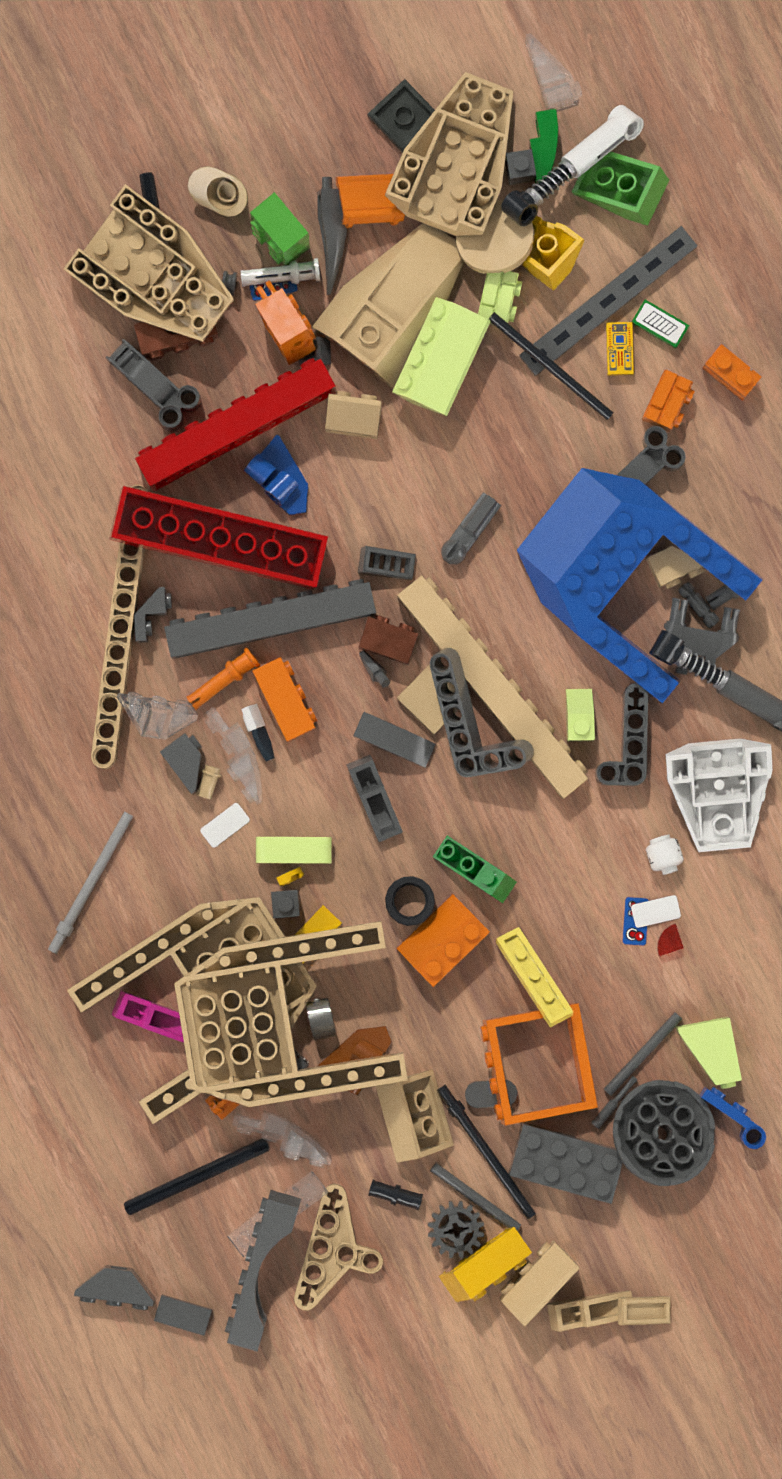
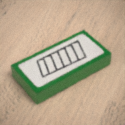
M646 299L632 320V324L675 349L690 326Z

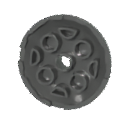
M654 1080L636 1087L622 1100L614 1117L613 1140L618 1156L632 1174L653 1185L673 1186L691 1180L706 1167L715 1147V1123L709 1107L693 1089L676 1081ZM659 1127L666 1131L667 1136L665 1140L658 1138Z

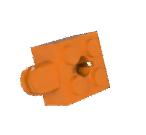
M270 280L265 282V285L271 295L267 296L263 288L258 286L256 290L262 300L255 305L264 326L287 363L291 365L316 350L313 343L316 337L308 319L298 309L299 306L293 295L287 296L282 288L276 291Z

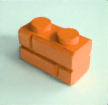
M722 344L702 367V369L742 401L761 379L757 372L751 371L746 363Z
M664 370L641 420L661 427L667 432H670L673 427L678 429L684 414L680 413V410L684 403L689 405L695 392L691 389L693 382L669 370Z

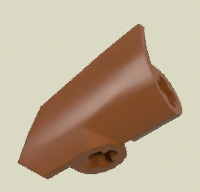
M387 1027L357 1029L318 1066L385 1055L392 1043ZM362 1088L348 1091L358 1096Z

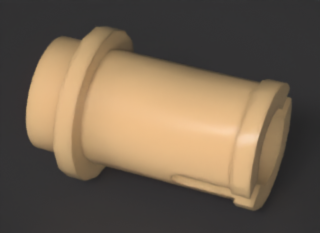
M205 765V769L201 770L203 775L196 795L207 799L213 798L212 795L218 777L221 778V774H219L221 769Z

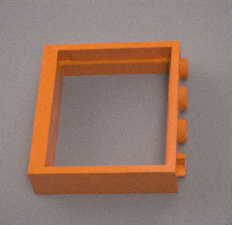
M579 1003L569 1004L574 1012L573 1016L567 1018L582 1102L511 1115L496 1027L544 1017L539 1010L482 1020L483 1026L480 1027L482 1042L487 1043L488 1052L484 1054L487 1068L492 1070L493 1078L489 1079L491 1093L496 1094L498 1104L494 1105V1111L497 1120H501V1124L510 1125L598 1108Z

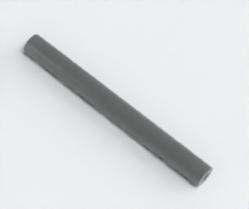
M674 1012L608 1083L604 1090L612 1096L679 1024L682 1018Z
M437 1163L431 1168L430 1171L503 1225L508 1228L515 1227L518 1231L521 1226L519 1222Z

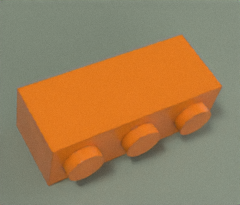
M281 657L253 670L256 680L287 743L316 729L313 723L318 720L311 707L305 708L302 700L306 696L300 684L294 685L290 676L295 673L288 660L283 662Z

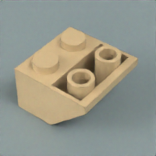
M335 391V394H329L325 432L377 439L381 401H378L376 396L362 394L361 398L350 397L351 393L345 391Z

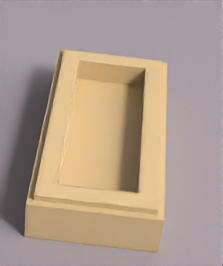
M618 1297V1324H670V1297Z

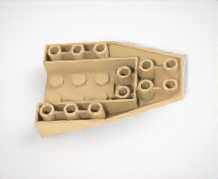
M125 184L110 204L114 210L84 251L80 248L77 249L64 267V270L123 315L203 342L234 298L190 233Z

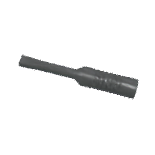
M632 1076L615 1099L610 1100L591 1122L598 1129L602 1127L610 1115L617 1109L621 1098L638 1080L637 1078Z

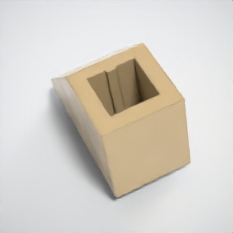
M672 546L646 559L659 588L665 585L666 589H670L681 583L679 579L689 574L690 578H693L705 572L703 566L683 550Z

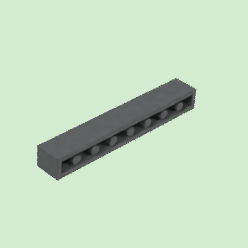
M363 579L348 582L349 586L344 588H338V585L323 587V592L313 594L312 590L297 593L298 598L287 600V596H280L271 599V604L262 605L261 601L246 604V609L236 611V607H230L220 610L221 614L216 616H210V613L195 615V620L185 622L184 618L169 621L170 626L164 627L170 657L176 659L376 615L370 582L364 583Z

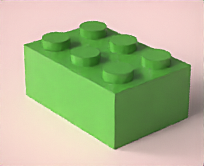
M275 192L250 212L253 236L261 245L267 244L270 251L269 255L278 265L281 262L284 266L290 265V262L295 261L310 249L307 230Z

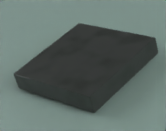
M404 79L367 116L403 153L406 146L435 110Z

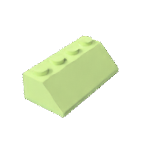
M436 297L392 392L411 404L447 416L491 321L456 303Z

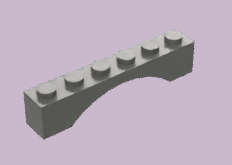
M270 1190L268 1198L263 1197L259 1213L263 1214L261 1222L256 1221L252 1237L257 1238L255 1246L249 1245L245 1261L250 1262L248 1270L242 1269L238 1283L243 1288L241 1294L235 1293L231 1307L236 1310L234 1318H228L225 1332L229 1333L227 1343L258 1351L267 1320L258 1292L259 1269L269 1251L282 1238L292 1232L301 1198Z

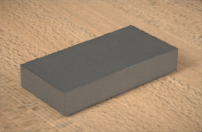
M162 1294L154 1321L204 1336L212 1309Z

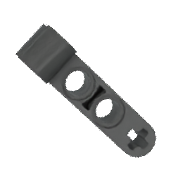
M122 339L123 343L110 357L106 356L105 358L161 409L158 417L163 428L167 431H177L184 422L182 413L184 411L195 412L199 409L201 397L198 390L190 385L183 386L180 389L176 387L125 339ZM186 393H193L196 396L193 404L185 405L182 403V398ZM175 412L178 414V419L174 424H167L164 421L167 413Z
M658 426L651 427L643 436L642 442L645 449L617 475L638 479L646 485L663 468L667 471L680 469L685 462V452L679 446L672 445L668 447L666 445L668 437L663 428ZM651 433L659 434L662 438V443L658 446L651 445L648 441V435ZM669 452L677 453L680 457V462L676 465L669 464L666 460V454Z

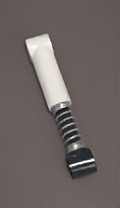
M624 105L615 107L609 114L607 121L564 155L558 167H554L553 171H549L548 176L544 175L542 180H538L537 184H533L532 188H528L525 191L515 190L510 192L504 198L501 210L520 226L529 225L537 216L538 206L544 202V198L548 199L549 194H554L555 189L559 190L560 185H565V181L569 182L570 179L579 178L625 139L628 141L635 139L643 129V119Z

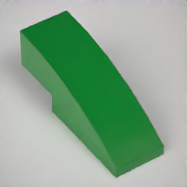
M557 109L535 113L538 138H533L529 141V149H532L536 171L535 184H537L538 180H542L544 175L548 176V172L552 171L558 143Z

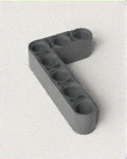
M444 648L433 655L430 659V670L456 771L463 777H473L518 769L530 761L534 755V748L526 740H514L482 746L458 652L452 648ZM441 657L448 660L449 667L442 664ZM448 682L454 685L455 692L448 689ZM454 707L461 711L462 717L455 715ZM460 733H464L467 736L468 743L461 739ZM515 749L522 752L523 759L515 755ZM491 753L497 756L499 763L492 761ZM466 758L474 762V768L467 764Z

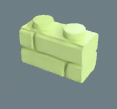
M512 271L507 273H487L478 311L479 315L488 319L495 312L507 323L508 321L514 322L517 307L512 306L514 296L519 297L522 281H518L519 273Z

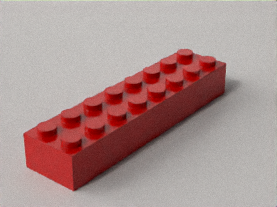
M314 358L302 363L300 365L301 369L292 374L291 371H287L277 377L278 382L270 386L268 383L257 387L254 390V395L248 398L241 396L231 402L232 406L223 411L219 408L207 415L209 419L202 423H199L198 420L184 427L185 432L177 436L175 433L164 437L161 440V445L155 448L151 445L138 452L139 456L135 460L152 491L155 492L321 403L329 398V394H335L336 385L321 359L317 361Z
M123 486L120 490L109 540L313 590L317 588L328 536Z

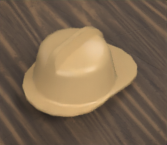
M207 166L198 168L189 177V193L194 201L227 217L238 215L246 207L248 200L247 190L241 180L235 175Z

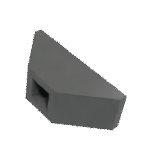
M106 1265L78 1286L74 1292V1296L80 1297L82 1302L95 1303L96 1299L106 1300V1304L110 1306H122V1303L132 1304V1308L139 1310H148V1306L153 1307L155 1303L154 1295L135 1270L128 1267Z

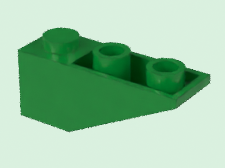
M448 835L433 855V858L502 904L517 883L509 875Z

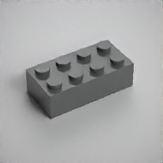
M522 1122L508 1174L509 1176L612 1204L623 1163L614 1147Z

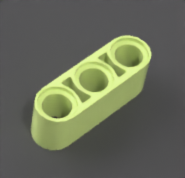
M256 837V863L332 864V837Z

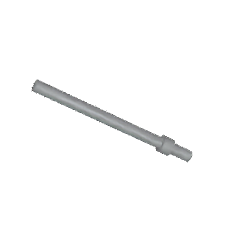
M124 811L64 921H60L56 928L58 932L48 948L49 951L57 954L66 937H70L74 930L73 924L134 816Z

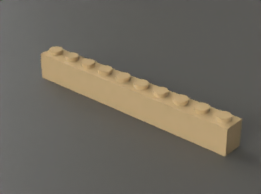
M421 575L399 593L397 598L440 650L452 648L458 652L468 685L514 740H526L532 744L534 748V755L531 758L532 763L559 796L564 799L588 779L585 775L588 770L579 760L573 761L569 756L571 749L562 739L559 742L552 735L555 730L546 719L541 721L535 713L538 709L529 699L523 700L519 695V692L522 690L513 679L508 681L502 674L505 669L496 658L491 660L487 656L488 648L479 638L477 640L473 639L469 634L472 629L463 618L458 620L452 613L455 608L446 597L442 600L436 593L439 589L430 578L425 580Z

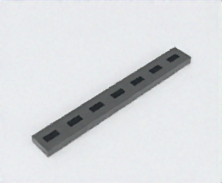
M680 226L533 345L554 362L696 249L698 245L685 229ZM525 351L519 355L534 376H537L545 369Z

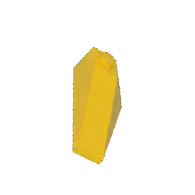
M536 216L532 221L534 227L533 249L521 265L554 291L572 271L583 246L584 239L564 224L550 223L544 221L542 217Z

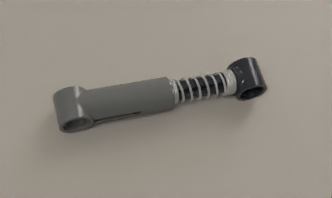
M661 630L649 654L668 665L683 666V670L687 668L689 673H695V677L699 675L701 680H707V684L712 683L713 687L717 689V693L769 722L771 726L782 732V700L731 670L722 671L721 667L716 668V664H710L709 660L704 661V657H698L697 653L692 654V650L684 646L685 642L665 630Z

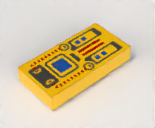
M632 322L606 323L607 376L634 374Z

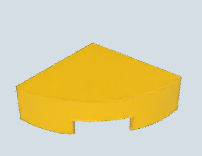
M298 867L277 877L278 883L283 887L304 877V872L301 867Z

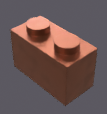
M375 615L374 619L368 617L358 648L408 665L418 637V633L414 632L415 628L400 623L399 627L389 624L390 619L380 615Z

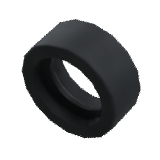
M414 876L402 877L394 881L388 888L385 897L386 909L390 917L397 923L406 926L418 925L426 921L432 914L435 905L434 893L430 885L423 879ZM412 885L418 887L423 892L426 903L424 909L419 914L408 917L397 911L394 898L400 888Z

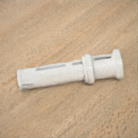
M318 258L302 263L292 261L287 266L241 270L242 287L265 284L268 280L271 283L292 281L294 284H299L300 281L306 280L320 282ZM278 274V275H274V276L256 277V276H263V275Z

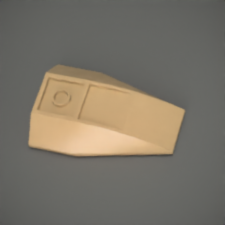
M465 72L404 149L385 196L407 217L455 236L483 234L502 188L514 91Z
M422 223L346 283L312 328L331 343L336 342L373 370L376 377L394 389L435 298L448 300L464 261L458 251L456 240L444 231Z

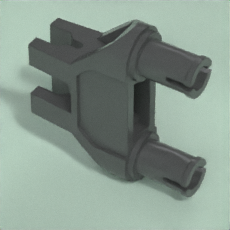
M672 598L669 621L664 623V629L685 642L684 646L691 649L692 654L697 653L698 656H704V661L709 660L710 664H715L716 658L739 641L740 636H738L736 630L741 610H732V608L724 607L721 630L713 632L687 627V624L684 623L689 601L682 599L679 610L680 599ZM676 665L675 673L687 675L688 669L683 670V666L678 667Z

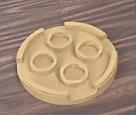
M503 200L496 201L483 234L456 236L457 248L463 261L471 269L482 274L507 273L514 270L527 259L533 249L534 227L532 222L524 227L517 224L501 210Z

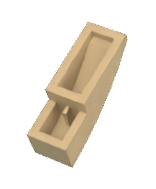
M621 1291L548 1303L551 1330L560 1332L618 1321V1297H632L631 1291Z

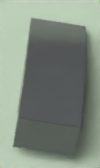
M363 712L353 735L355 738L426 768L436 745L427 739L366 712Z
M371 755L346 764L378 842L402 833L403 831Z

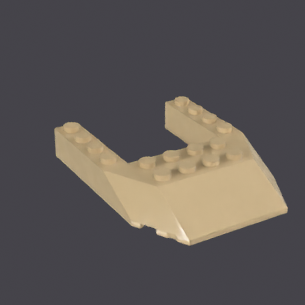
M260 897L199 904L67 991L82 1013L170 955L185 976L222 948L285 936ZM302 962L281 965L291 1029L317 987ZM187 1069L141 1099L139 1103L152 1124H154L201 1092L192 1090L189 1070Z
M378 921L225 947L174 983L192 1090L247 1107L407 1081L403 1052L298 1070L281 965L386 948L382 922Z

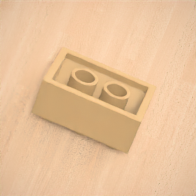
M433 1069L407 1076V1081L376 1086L397 1163L419 1159L454 1146L441 1097L437 1091L438 1086Z
M554 1240L550 1244L545 1242L536 1252L538 1257L532 1263L528 1261L518 1271L520 1274L518 1279L514 1283L510 1280L500 1291L503 1294L500 1297V1301L524 1326L536 1316L580 1268L577 1261Z

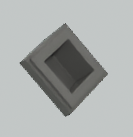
M316 337L313 340L316 350L299 360V366L312 358L315 361L321 359L324 365H330V341L323 337Z

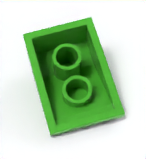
M609 152L577 179L572 193L627 220L648 226L668 185L669 178L660 166Z

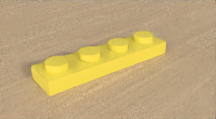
M518 927L496 938L497 946L549 1027L573 1016L574 1011L521 929Z

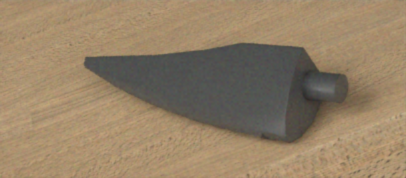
M322 177V188L317 192V215L325 254L326 294L331 295L343 257L348 228L342 224L343 212L338 189H332V177Z

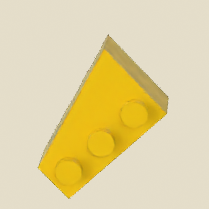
M515 1227L507 1228L479 1247V1250L467 1259L465 1257L459 1261V1265L450 1272H443L438 1277L455 1302L470 1299L476 1301L487 1293L485 1288L493 1283L496 1286L507 1278L505 1273L510 1269L517 1270L528 1262L526 1257L532 1252Z

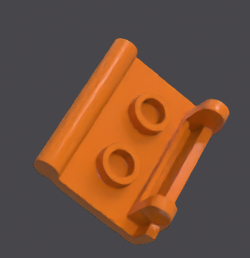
M394 174L336 177V186L338 187L343 212L342 224L346 228H352L353 224L390 222L391 226H394L404 221L405 214L385 196Z

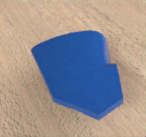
M276 435L262 453L257 454L249 462L244 471L261 485L266 495L288 515L306 513L308 483L281 437Z

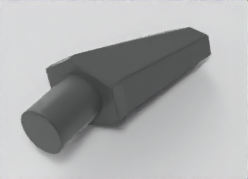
M360 652L359 656L371 679L378 682L383 688L387 687L391 681L386 676V670L367 652Z

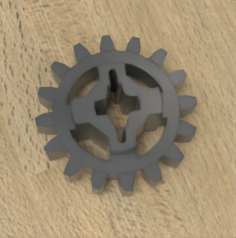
M450 1200L448 1208L445 1209L440 1204L439 1209L441 1212L439 1214L432 1212L431 1215L435 1221L428 1222V1226L433 1228V1231L428 1233V1237H435L432 1246L440 1245L439 1253L441 1255L447 1250L449 1251V1258H453L455 1252H458L460 1258H463V1251L467 1250L472 1254L471 1246L479 1247L481 1245L477 1237H484V1232L479 1230L480 1227L484 1226V1222L476 1220L480 1213L479 1211L471 1212L473 1205L470 1204L464 1208L463 1201L460 1200L458 1206H454ZM457 1212L466 1214L471 1221L462 1220L458 1217ZM448 1214L449 1219L444 1226L438 1227L441 1219ZM453 1223H457L459 1227H463V1229L459 1231L460 1235L455 1236L454 1232L448 1231L449 1229H452ZM473 1231L471 1239L464 1244L463 1239L466 1234ZM441 1238H449L454 1242L455 1246L446 1244Z

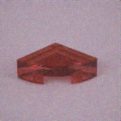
M676 923L668 926L661 933L657 943L658 956L684 948Z

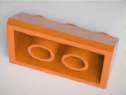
M452 894L396 949L434 987L490 931Z

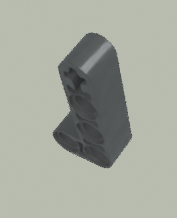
M638 683L631 684L623 692L621 762H603L595 770V778L602 785L637 786L643 783L646 778L648 691ZM634 689H637L638 694H642V698L637 700V707L642 706V711L637 709L628 711V707L634 706L633 698L629 697V694ZM630 715H638L641 718L642 724L639 729H632L628 725ZM630 741H637L641 745V752L638 755H631L628 752L627 746ZM604 766H609L614 770V778L611 781H605L601 777L600 772ZM630 767H636L640 771V778L636 782L630 781L627 777V770Z

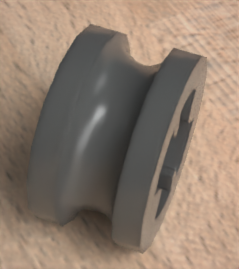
M224 271L222 282L231 295L235 296L237 272L230 275L227 271Z

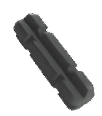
M686 582L679 588V593L683 598H687L688 604L699 617L704 619L705 625L708 628L713 627L719 622V617L715 612L710 611L711 607L699 593L694 591L695 588L692 584Z

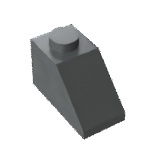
M184 733L161 750L160 753L193 795L197 792L202 759L199 749L202 746L194 735L188 737Z

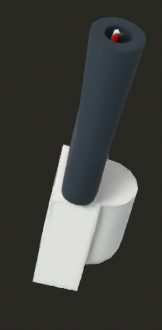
M254 704L241 709L248 732L252 731L256 746L264 760L267 762L274 759L271 740L267 730L263 727L265 723L258 705Z

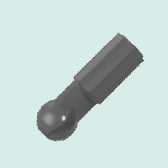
M484 492L481 494L450 539L443 544L441 555L444 561L457 565L465 559L467 552L500 509L501 505L495 499Z

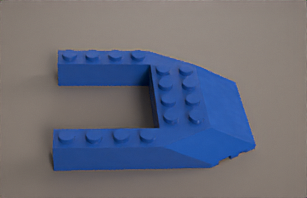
M581 468L519 546L517 552L540 602L581 639L663 703L679 684L680 680L599 616L601 611L662 535L745 601L762 582L763 578L642 481Z

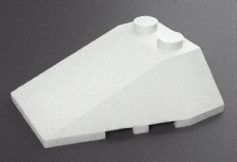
M730 739L688 743L665 754L668 783L698 852L751 847L759 820L762 801L764 802L767 784L773 771L771 744L746 739Z

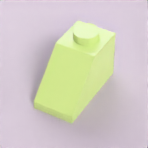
M566 689L567 742L595 740L592 689Z

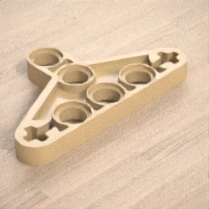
M333 1183L328 1185L321 1198L294 1296L296 1306L302 1310L314 1308L349 1268L373 1274L378 1272L383 1265V1258L378 1250L356 1244L347 1194L340 1184ZM334 1189H338L339 1195L342 1196V1199L336 1200L334 1208H340L339 1213L332 1209H323L324 1204L330 1205L331 1197L327 1196V1193L333 1192ZM331 1214L335 1218L334 1226L329 1229L322 1227L320 1224L321 1216ZM322 1239L327 1242L328 1249L325 1253L318 1254L313 1250V1243L316 1240ZM344 1246L350 1247L353 1250V1257L349 1261H343L338 1256L339 1249ZM367 1254H375L378 1257L379 1263L375 1268H368L364 1265L363 1259ZM310 1265L318 1266L321 1270L320 1277L315 1280L309 1279L306 1276L307 1267ZM302 1281L310 1285L318 1284L317 1290L314 1287L311 1288L310 1297L314 1298V1300L308 1301L307 1305L302 1304V1299L299 1298V1294L304 1295L307 1285H301Z

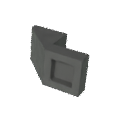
M159 587L135 613V637L137 643L148 642V636H152V621L147 620V616L168 615L167 609H172L171 593H166L165 587Z

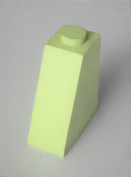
M729 1017L676 1026L677 1033L713 1084L720 1085L721 1089L735 1087L736 1081L742 1080Z

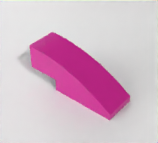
M120 991L111 1015L184 1043L178 1011L128 992Z

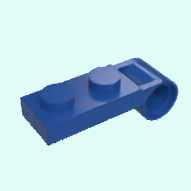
M712 1087L711 1090L703 1088L699 1094L701 1098L743 1126L740 1130V1140L744 1145L751 1149H758L764 1145L766 1133L760 1126L751 1121V1118L745 1115L748 1111L737 1102L730 1105L723 1099L726 1095L715 1087ZM751 1129H757L759 1132V1139L755 1143H749L746 1139V1134Z

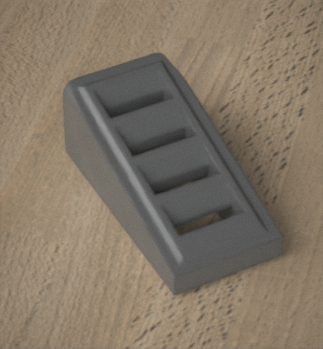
M364 546L360 551L358 573L413 580L416 554ZM370 554L374 555L372 568L369 567ZM380 556H384L383 569H379ZM391 557L395 558L393 571H389ZM401 558L406 559L404 573L400 572Z

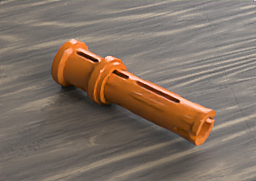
M246 647L240 656L233 661L228 660L226 662L225 669L193 693L186 696V698L197 710L234 680L241 681L244 674L252 668H258L261 665L249 648Z

